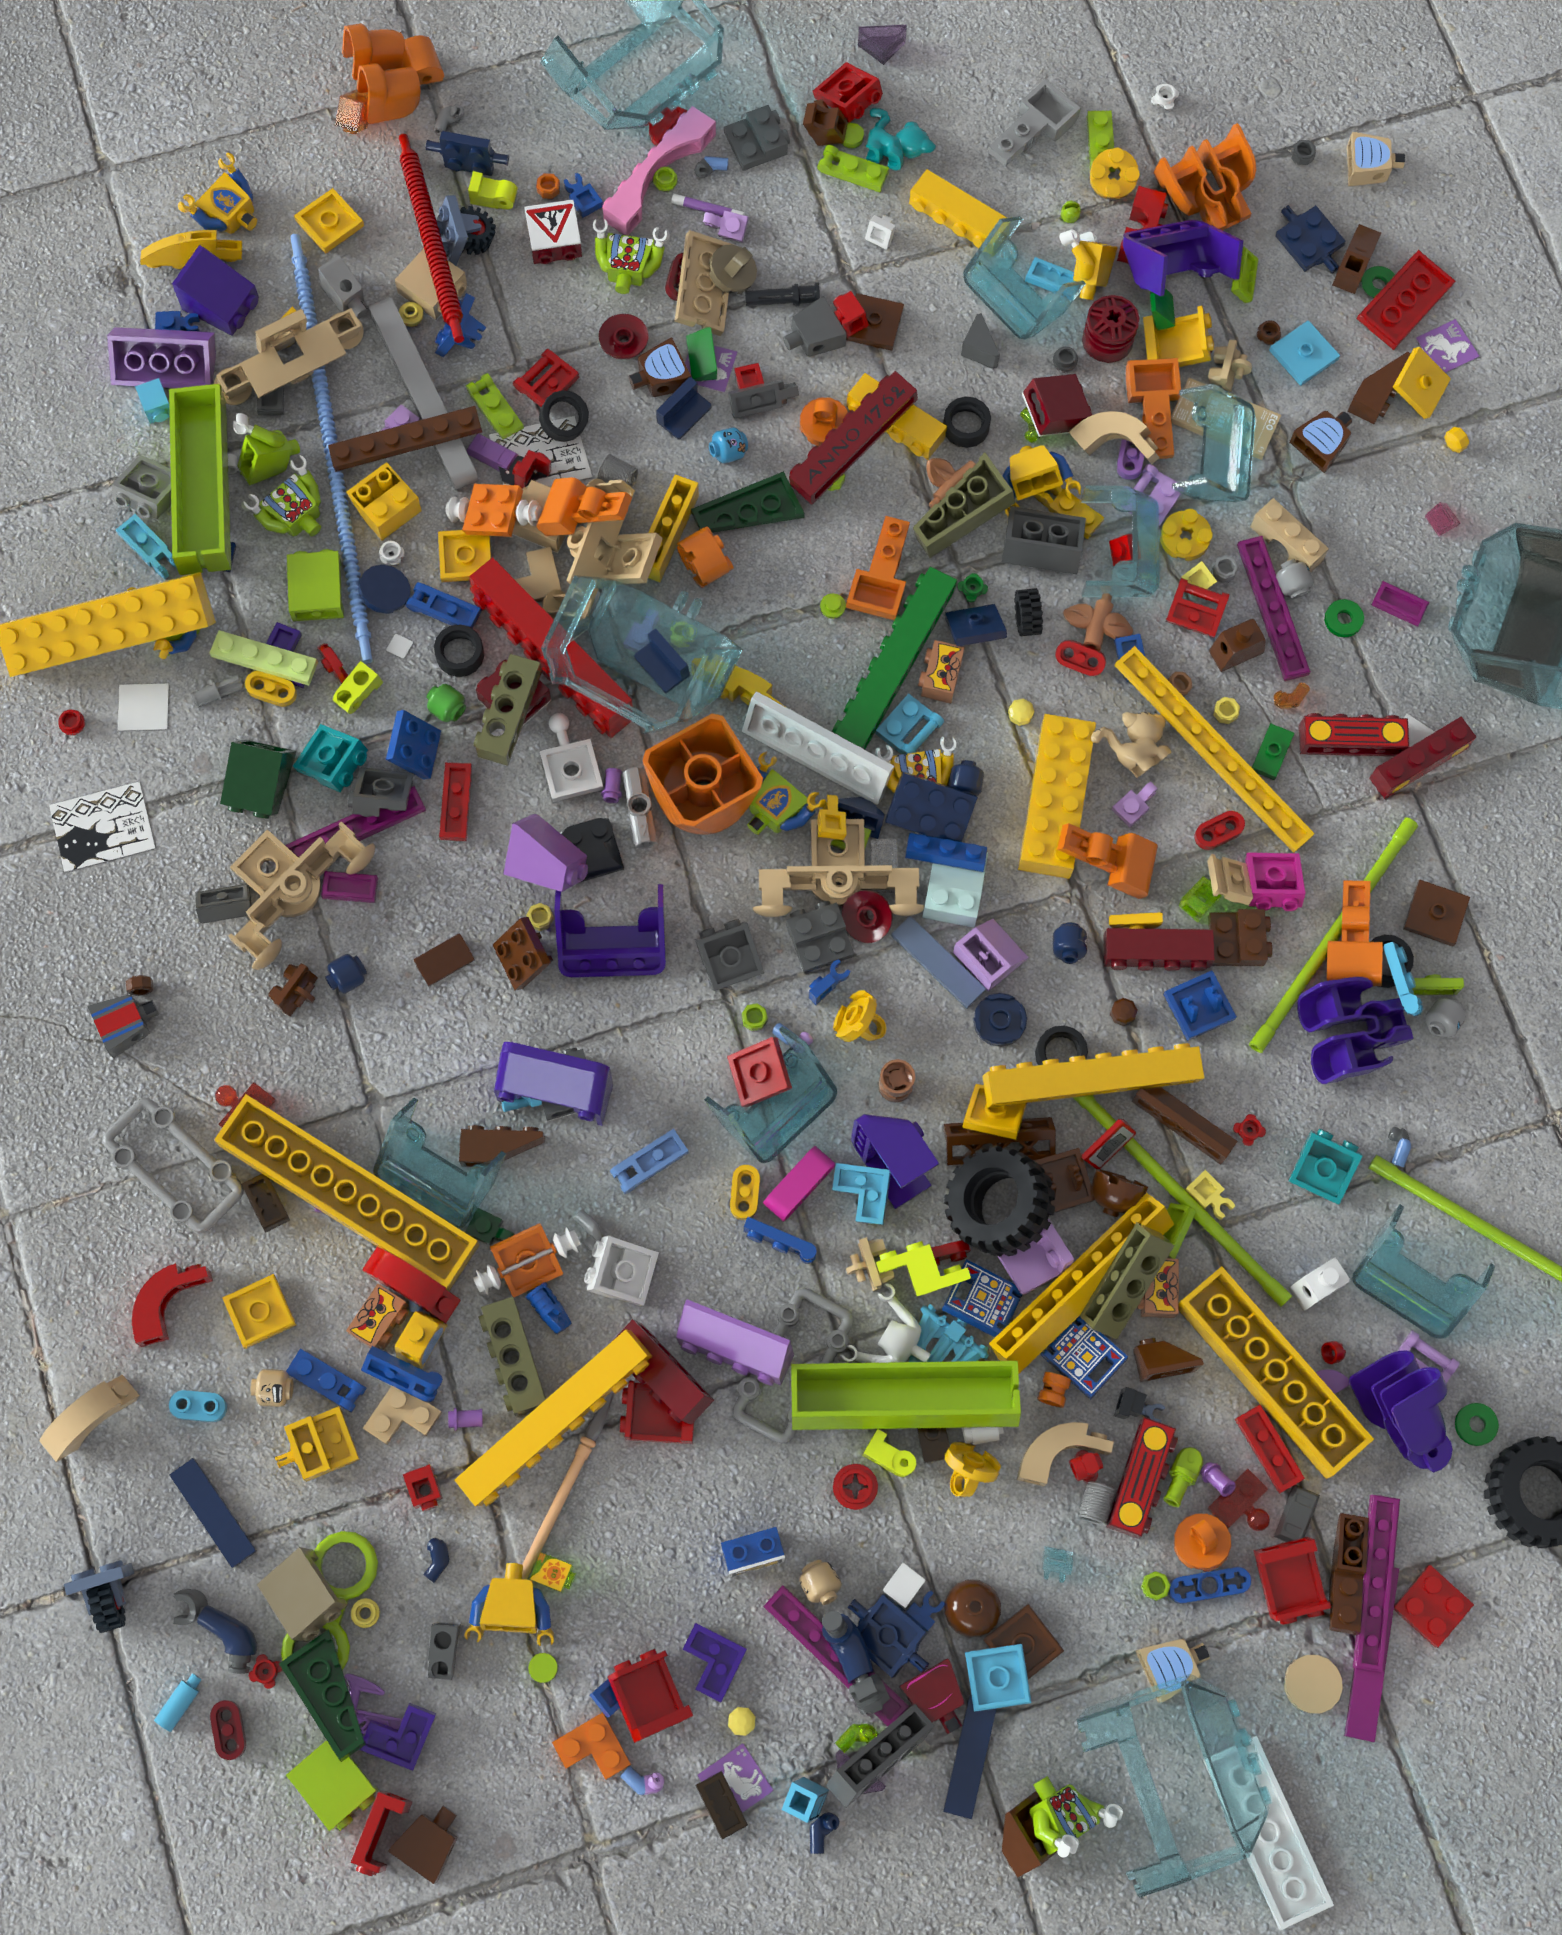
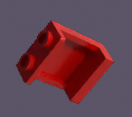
M629 1380L628 1387H624L622 1392V1404H627L626 1416L621 1415L620 1432L625 1433V1440L693 1444L694 1423L690 1425L683 1421L680 1423L676 1422L667 1412L670 1408L664 1402L661 1404L651 1396L649 1392L652 1389L647 1383L641 1384Z
M1305 1537L1253 1550L1271 1619L1280 1621V1624H1290L1296 1622L1298 1616L1307 1614L1309 1618L1325 1614V1609L1331 1608L1330 1602L1325 1597L1314 1554L1315 1551H1318L1315 1539Z
M656 1649L650 1650L640 1655L641 1661L631 1664L630 1660L614 1666L615 1672L608 1676L634 1743L693 1716L690 1706H683L664 1660L668 1656L666 1650L658 1654Z
M388 1791L378 1792L350 1862L357 1865L356 1871L368 1876L386 1871L387 1864L373 1859L378 1841L390 1811L392 1810L399 1814L409 1813L413 1801Z

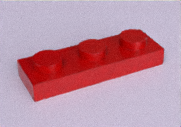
M445 762L440 840L467 841L472 778L471 763Z
M1261 1405L1254 1407L1235 1419L1279 1494L1305 1479Z

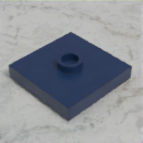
M995 604L945 612V620L956 647L1007 638L1006 627Z

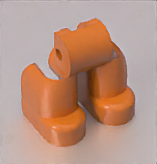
M362 23L344 26L342 55L344 58L353 57L352 77L354 80H357L358 92H368L366 119L369 124L400 119L410 115L419 105L420 85L443 81L444 71L432 40L429 37L418 35L404 39L401 32L387 29L368 31L367 27Z
M1238 123L1232 126L1224 141L1213 148L1208 139H1205L1197 151L1194 146H1190L1181 161L1170 167L1165 157L1161 158L1154 170V176L1159 186L1167 190L1174 204L1184 214L1190 216L1199 212L1203 222L1222 231L1251 217L1252 213L1241 192L1248 188L1255 178L1256 161ZM1205 169L1212 172L1220 190L1214 191L1209 185Z

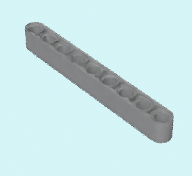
M388 297L368 305L371 318L420 420L448 413L393 299ZM461 439L433 446L455 491L479 481L476 470Z

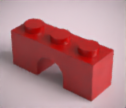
M1138 186L1129 220L1140 223L1143 228L1133 229L1126 227L1125 233L1162 226V224L1158 223L1160 218L1165 219L1169 204L1164 203L1167 193ZM1122 240L1117 261L1129 264Z

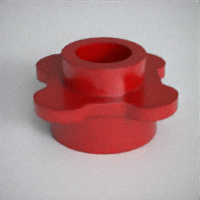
M1248 1114L1241 1123L1237 1122L1233 1126V1131L1241 1136L1242 1142L1246 1146L1253 1145L1254 1140L1258 1137L1262 1138L1266 1134V1129L1262 1127L1259 1120L1253 1114ZM1247 1128H1251L1252 1132H1248Z
M265 1654L257 1656L256 1664L253 1670L249 1672L250 1681L260 1682L267 1689L273 1688L276 1684L277 1674L282 1671L279 1665L280 1661L274 1662L269 1660ZM264 1669H268L267 1674L263 1673Z

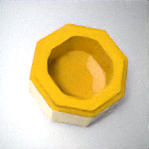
M1453 427L1444 436L1447 446L1453 452L1461 453L1469 445L1468 436L1462 428Z

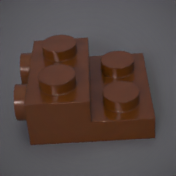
M1238 909L1237 912L1209 913L1208 922L1209 929L1213 930L1215 959L1211 966H1264L1268 958L1272 957V942H1267L1266 932L1271 930L1270 916H1265V909Z

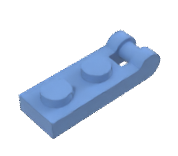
M672 1129L614 1166L610 1173L614 1178H618L621 1183V1190L624 1194H627L638 1185L687 1155L689 1151L676 1131ZM633 1167L637 1175L630 1178L626 1171Z

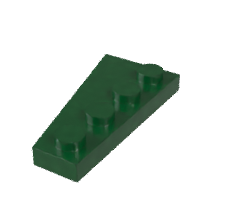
M784 471L691 509V514L699 530L707 526L712 533L805 518V513Z
M328 1629L280 1662L279 1665L334 1753L342 1762L365 1746L366 1742L331 1632Z

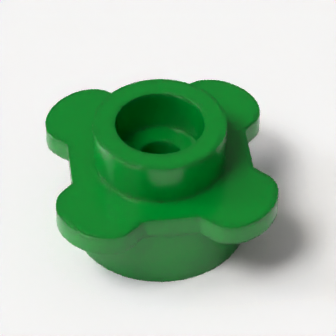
M976 573L967 576L957 586L958 590L966 595L968 602H975L978 596L988 592V586L984 584L982 578Z

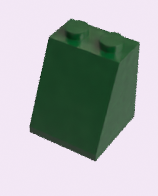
M250 740L231 742L220 804L228 806V810L232 812L243 813L244 810L253 811V816L269 819V815L278 814L296 756V750Z

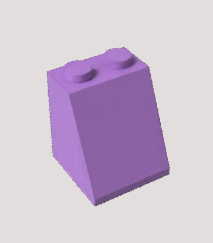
M532 814L512 823L504 875L563 892L585 879L588 872V865H586L587 855L542 817Z

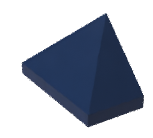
M863 797L838 799V811L846 812V819H864V828L871 830L869 837L879 838L885 814L877 806Z

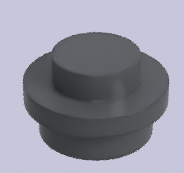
M1061 347L1054 353L1053 363L1061 371H1071L1078 363V355L1071 347Z

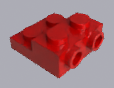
M845 62L813 90V95L817 100L823 99L826 105L831 108H839L848 123H850L855 118L860 119L865 109L871 104H877L881 100L883 91L879 78Z

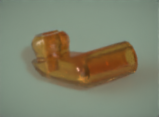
M1300 682L1293 693L1277 691L1274 694V704L1280 709L1296 708L1303 701L1310 688L1305 683Z

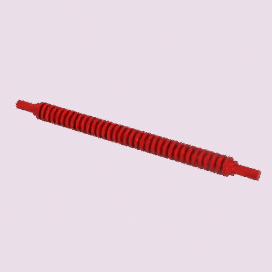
M401 134L399 135V142L402 152L399 160L444 322L451 327L454 341L461 343L464 341L460 325L463 313L418 154L411 149L408 135Z

